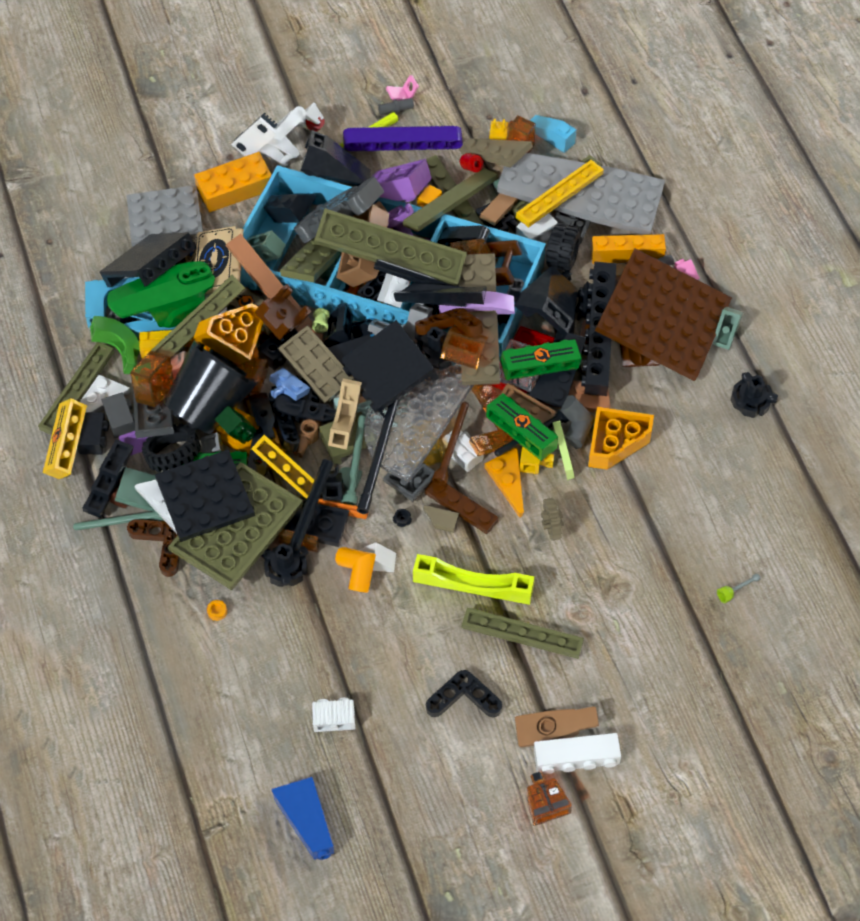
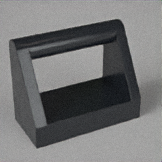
M342 303L330 312V317L327 320L328 330L323 333L322 342L326 347L351 340L353 313L346 303ZM337 321L336 329L331 333V324Z

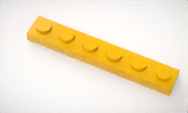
M588 161L516 213V218L529 228L603 175L604 169L594 161Z

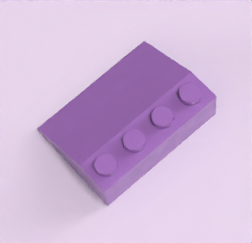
M426 159L378 170L373 175L384 190L380 197L395 201L405 200V202L415 200V197L419 195L420 191L424 190L423 188L432 179Z

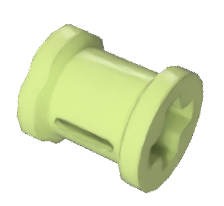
M318 308L313 313L315 319L312 323V329L315 332L324 333L328 330L327 320L330 317V313L326 309Z

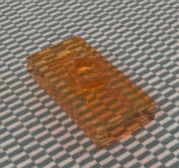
M283 529L278 534L279 543L289 545L294 531ZM305 534L301 547L305 546L308 551L317 552L319 548L318 537Z

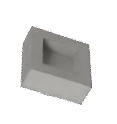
M216 432L201 437L203 453L223 451L221 434Z

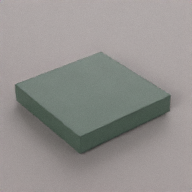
M125 467L115 501L147 511H153L149 503L136 491L135 485L156 480L155 475Z

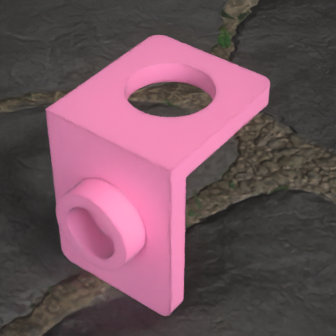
M410 75L403 87L387 86L386 90L392 100H404L413 98L419 85L413 75ZM412 82V84H413V89H412V91L410 92V90H409V84Z

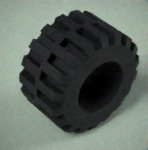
M557 223L554 226L546 251L547 267L553 266L564 271L572 269L580 246L581 231L579 227L563 223Z

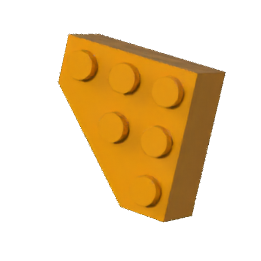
M251 303L200 321L194 339L238 365L250 361L263 325V321L255 313L258 306Z
M597 407L588 467L608 470L649 444L654 415Z

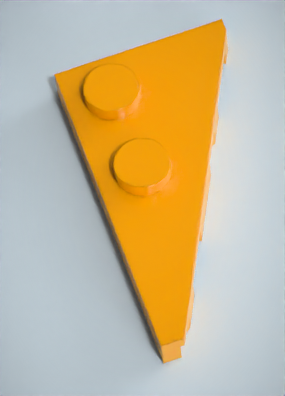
M514 448L484 463V468L520 518L523 516L524 508L518 450Z

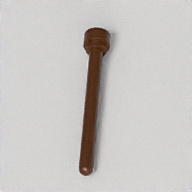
M467 402L461 404L440 469H437L433 474L432 481L438 485L447 484L449 478L447 469L469 407Z

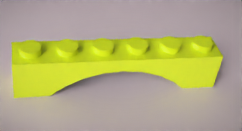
M417 554L413 568V582L528 605L531 602L534 576L519 573L500 575L475 573L452 566L436 557Z

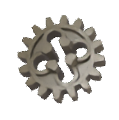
M553 497L544 499V511L541 512V518H543L541 521L542 526H544V530H548L551 541L560 540L562 538L561 528L564 526V522L561 519L563 514L560 509H557V504Z

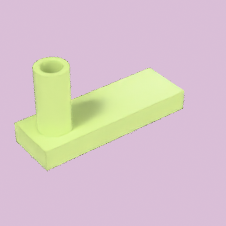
M556 421L553 422V431L558 436V446L567 480L575 478L561 422Z

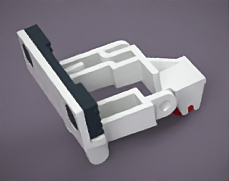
M314 102L306 109L300 106L296 107L276 124H274V120L271 121L272 118L268 119L269 116H265L266 113L264 112L252 125L236 137L231 145L244 156L260 152L262 156L264 155L279 166L285 167L292 158L299 156V150L290 142L286 135L298 126L317 132L325 124L324 117Z

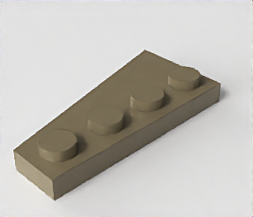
M470 138L459 149L463 155L465 153L481 156L484 161L511 168L533 146L531 141Z

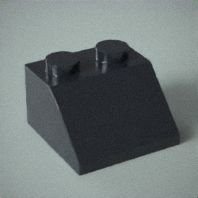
M316 194L272 195L264 209L275 223H299L317 196Z

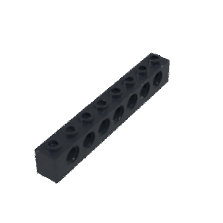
M594 262V268H590L589 279L592 280L588 287V294H591V298H588L587 309H590V314L587 313L586 324L589 325V329L585 330L588 344L584 345L583 354L587 355V360L583 359L582 371H586V375H582L581 386L585 387L584 394L607 396L612 339L596 332L595 328L615 289L616 263Z

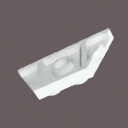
M152 480L136 484V491L177 534L157 481Z

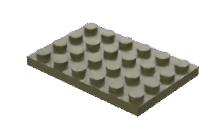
M241 462L236 469L251 502L255 516L180 542L177 536L168 546L169 551L231 591L303 505V500Z

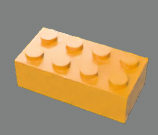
M260 152L194 174L197 190L209 213L261 195L272 176Z

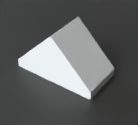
M376 542L359 549L376 554L373 571L394 572L395 552Z

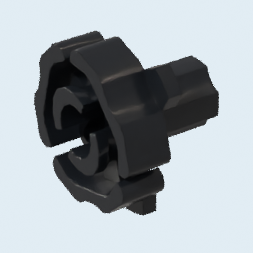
M431 327L426 335H415V339L418 341L416 346L428 356L426 359L433 368L440 370L451 366V359L452 361L457 359L456 344L460 342L457 333L450 335L438 327ZM450 348L452 350L451 357L448 356Z
M749 372L742 373V380L734 385L730 401L733 407L739 410L742 415L751 418L756 417L759 405L766 403L760 407L758 412L759 416H763L768 412L771 403L777 402L778 394L772 392L770 385H765L763 377L759 375L752 376ZM738 391H739V396H740L741 399H738V398H737V392H738Z
M285 543L278 545L272 550L266 549L261 555L265 559V576L270 577V583L278 587L297 585L303 581V575L307 574V561L305 557L309 554V551L305 546L295 550ZM300 563L302 565V572H298ZM270 566L272 570L278 575V577L270 573Z

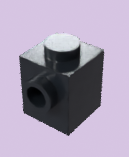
M271 337L267 338L257 348L259 351L258 359L273 370L284 365L287 360L278 349L281 344Z

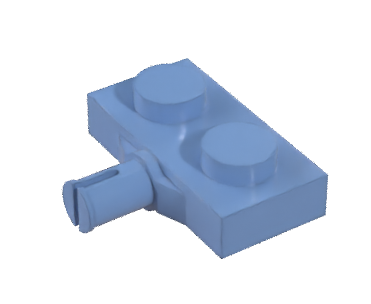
M281 368L270 375L269 381L277 387L271 391L273 398L280 394H285L297 401L310 391L309 386L285 368Z

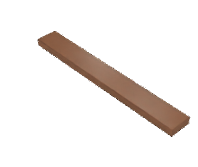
M241 233L226 244L229 251L268 298H273L284 287ZM290 295V296L288 297V300H289V301L298 309V311L300 312L302 308L298 305V303H297V302L294 300V298ZM309 317L295 328L299 332L308 325L322 341L323 334L312 329L313 322Z

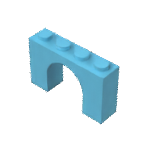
M139 277L123 278L113 287H107L104 280L86 281L85 318L88 328H90L94 316L107 317V297L109 292L139 279Z

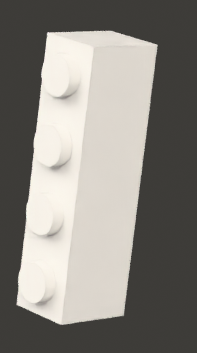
M617 733L534 742L536 770L542 774H552L555 771L562 770L564 772H572L580 768L592 770L598 766L611 768L620 764L621 760Z

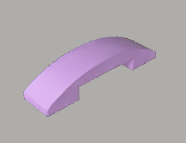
M486 291L484 305L467 303L466 307L439 305V314L455 308H464L467 311L496 310L497 315L515 314L514 296L499 292Z

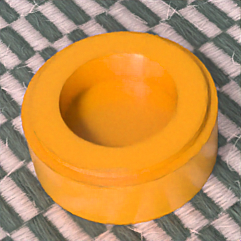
M221 600L211 601L207 606L209 618L214 621L224 619L227 615L226 604Z

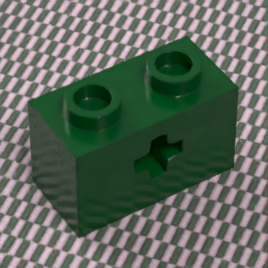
M227 406L215 418L228 435L243 444L250 441L257 432L254 426L242 414L230 406Z

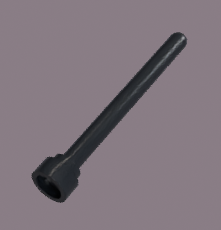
M559 409L556 416L544 422L543 425L549 429L553 426V422L567 423L570 420ZM512 440L496 449L494 454L499 457L520 444Z

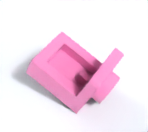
M683 258L674 262L675 266L673 268L697 280L700 279L691 259L685 261Z

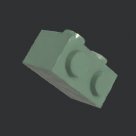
M273 231L247 239V242L264 263L279 259L283 255V250L286 246Z

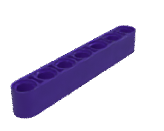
M458 126L347 128L343 131L344 149L347 151L459 149L463 146L462 130Z

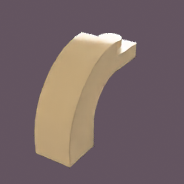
M343 378L328 446L347 450L357 415L362 382Z

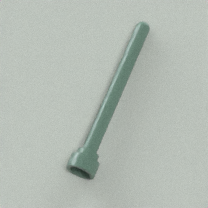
M360 415L358 419L348 488L345 494L342 495L341 501L351 505H357L358 499L355 487L366 424L365 415Z
M153 509L151 512L78 522L73 525V529L84 530L124 524L136 519L164 520Z

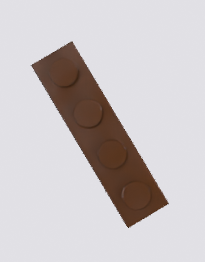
M432 481L425 489V495L448 510L459 513L460 518L485 534H488L498 522L499 517L448 484L438 485Z

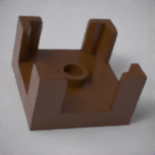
M288 284L282 287L273 298L264 300L255 311L256 315L279 340L302 324L312 312L306 305L299 312L288 300V297L293 292Z

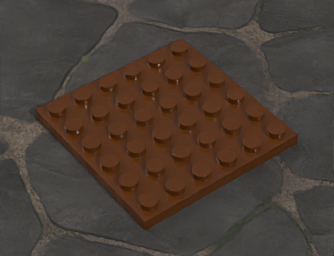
M634 248L595 331L695 381L716 336L715 332L722 311L725 307L729 306L732 297Z

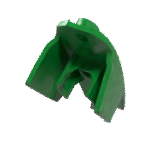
M201 261L182 263L172 266L146 287H144L139 278L110 291L107 297V304L120 318L149 311L159 327L173 328L178 326L205 300L204 294L213 288L215 277L207 263Z

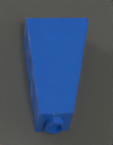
M313 777L273 788L274 801L314 860H324L335 854Z

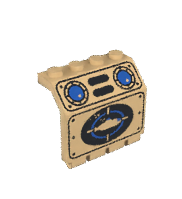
M236 226L198 232L194 237L193 242L196 249L188 254L185 260L186 263L201 261L207 263L215 277V283L213 288L205 292V294L213 293L231 275L240 282L241 264L229 251L226 244L240 233L243 236V229H237Z

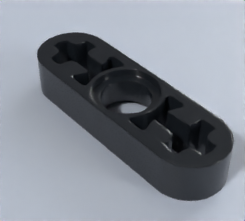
M278 414L274 426L281 447L286 451L295 452L298 450L300 438L293 419L289 420L288 415L283 420L281 419V414Z

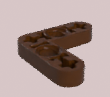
M455 308L415 322L418 335H426L431 327L445 329L454 325L468 336H477L483 333L482 322L464 308Z
M139 519L130 521L127 525V531L132 539L163 541L159 568L162 575L166 577L174 576L178 571L180 557L166 551L173 541L172 533L174 530L165 521ZM154 527H158L161 529V531L158 534L154 535L150 533L151 529ZM168 559H171L172 567L166 570L165 567L168 566Z

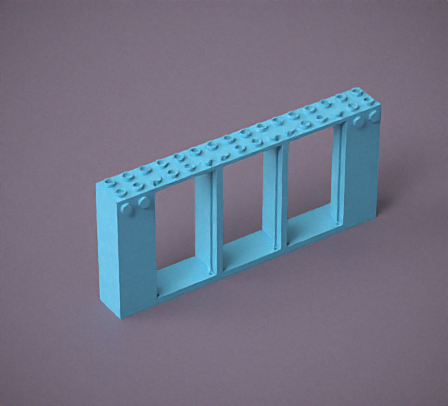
M277 165L243 227V237L246 241L249 237L273 231L286 244L283 255L279 259L268 261L265 264L283 286L289 285L293 290L290 295L300 305H306L315 309L323 308L330 313L339 304L346 303L353 313V321L378 319L391 324L397 320L400 325L406 324L410 308L415 303L402 302L401 308H396L343 292L347 283L336 278L341 257L326 286L282 277L280 272H277L297 234L294 227L298 223H275L264 209L268 199L272 195L316 194L317 197L312 204L324 205L338 194L351 188L347 185L316 176H308L305 173ZM379 197L373 203L375 204L380 201L388 212L397 206L402 205L404 208L406 205L405 202ZM411 204L414 209L413 213L422 208ZM444 214L419 232L411 231L413 234L430 238L431 242L437 243L446 227L477 226L481 224ZM485 226L491 232L487 242L518 241L523 254L512 256L509 269L514 278L524 281L522 292L541 275L545 262L546 243ZM496 257L499 260L495 268H501L504 257ZM241 265L240 283L251 290L263 292ZM509 285L496 286V292L506 294ZM515 306V314L510 315L507 324L504 322L500 326L498 324L499 360L501 359L502 351L509 348L523 316V313ZM455 325L442 329L450 335L457 333L460 338V329ZM458 342L456 344L457 352L461 353V344Z

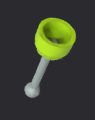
M754 574L752 578L734 588L723 586L717 589L719 600L722 603L731 601L736 590L753 581H759L760 575Z

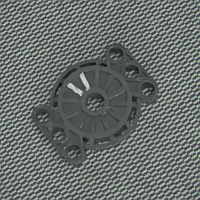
M372 176L359 186L351 187L338 194L324 205L316 206L294 227V230L302 242L307 243L316 237L324 209L351 217L354 215L358 216L365 212L384 193V190L375 176Z

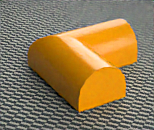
M348 547L338 549L335 555L337 565L352 569L348 589L365 593L369 592L376 554Z

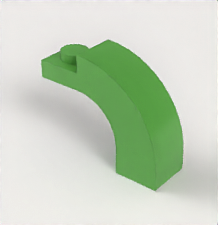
M94 316L90 325L91 342L107 343L114 346L122 356L123 373L131 374L133 367L137 366V357L140 352V344L136 335L126 325L115 319Z

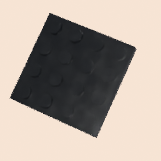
M229 449L155 474V479L180 542L255 516Z

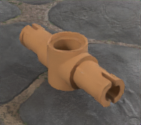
M308 419L302 422L301 433L299 434L300 444L298 450L292 452L293 455H298V457L302 458L307 447L318 440L321 421Z

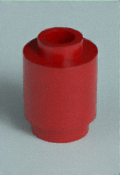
M465 153L460 158V165L464 170L479 172L483 167V159L479 155Z

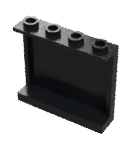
M189 232L150 234L99 272L107 287H113L125 277H139L144 287H146L194 251L196 246Z
M397 320L341 359L345 365L343 367L348 377L352 375L354 377L353 381L362 382L361 388L363 391L360 393L366 401L371 400L370 407L375 414L380 413L383 418H385V414L382 410L428 377L433 382L440 378L433 366Z

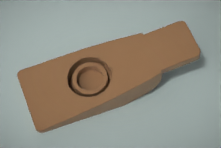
M593 706L578 710H554L516 716L515 724L519 747L534 746V742L573 738L579 734L580 730L598 727L597 709Z

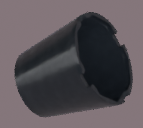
M194 340L164 400V404L172 410L174 416L186 420L191 428L195 430L200 429L207 434H212L219 426L215 418L227 406L235 409L256 387L258 382L252 377L250 379L246 378L247 373L212 349L210 351L205 350L203 343Z

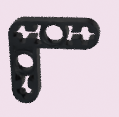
M468 670L457 672L426 701V712L431 717L441 716L463 695L469 698L489 717H497L502 712V701ZM467 677L468 683L462 682L460 684V678L465 679ZM447 689H452L455 692L452 698H447L444 695ZM480 689L484 692V695L481 698H476L473 692ZM439 703L438 710L436 708L431 709V704L437 705ZM489 703L492 706L496 704L497 710H495L494 708L490 710Z

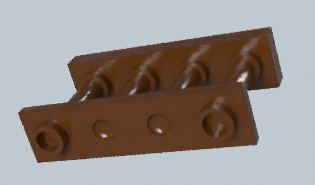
M517 240L487 242L481 250H463L467 254H495V258L504 257L502 267L495 268L496 286L513 285L515 279L509 269L512 256L523 254Z

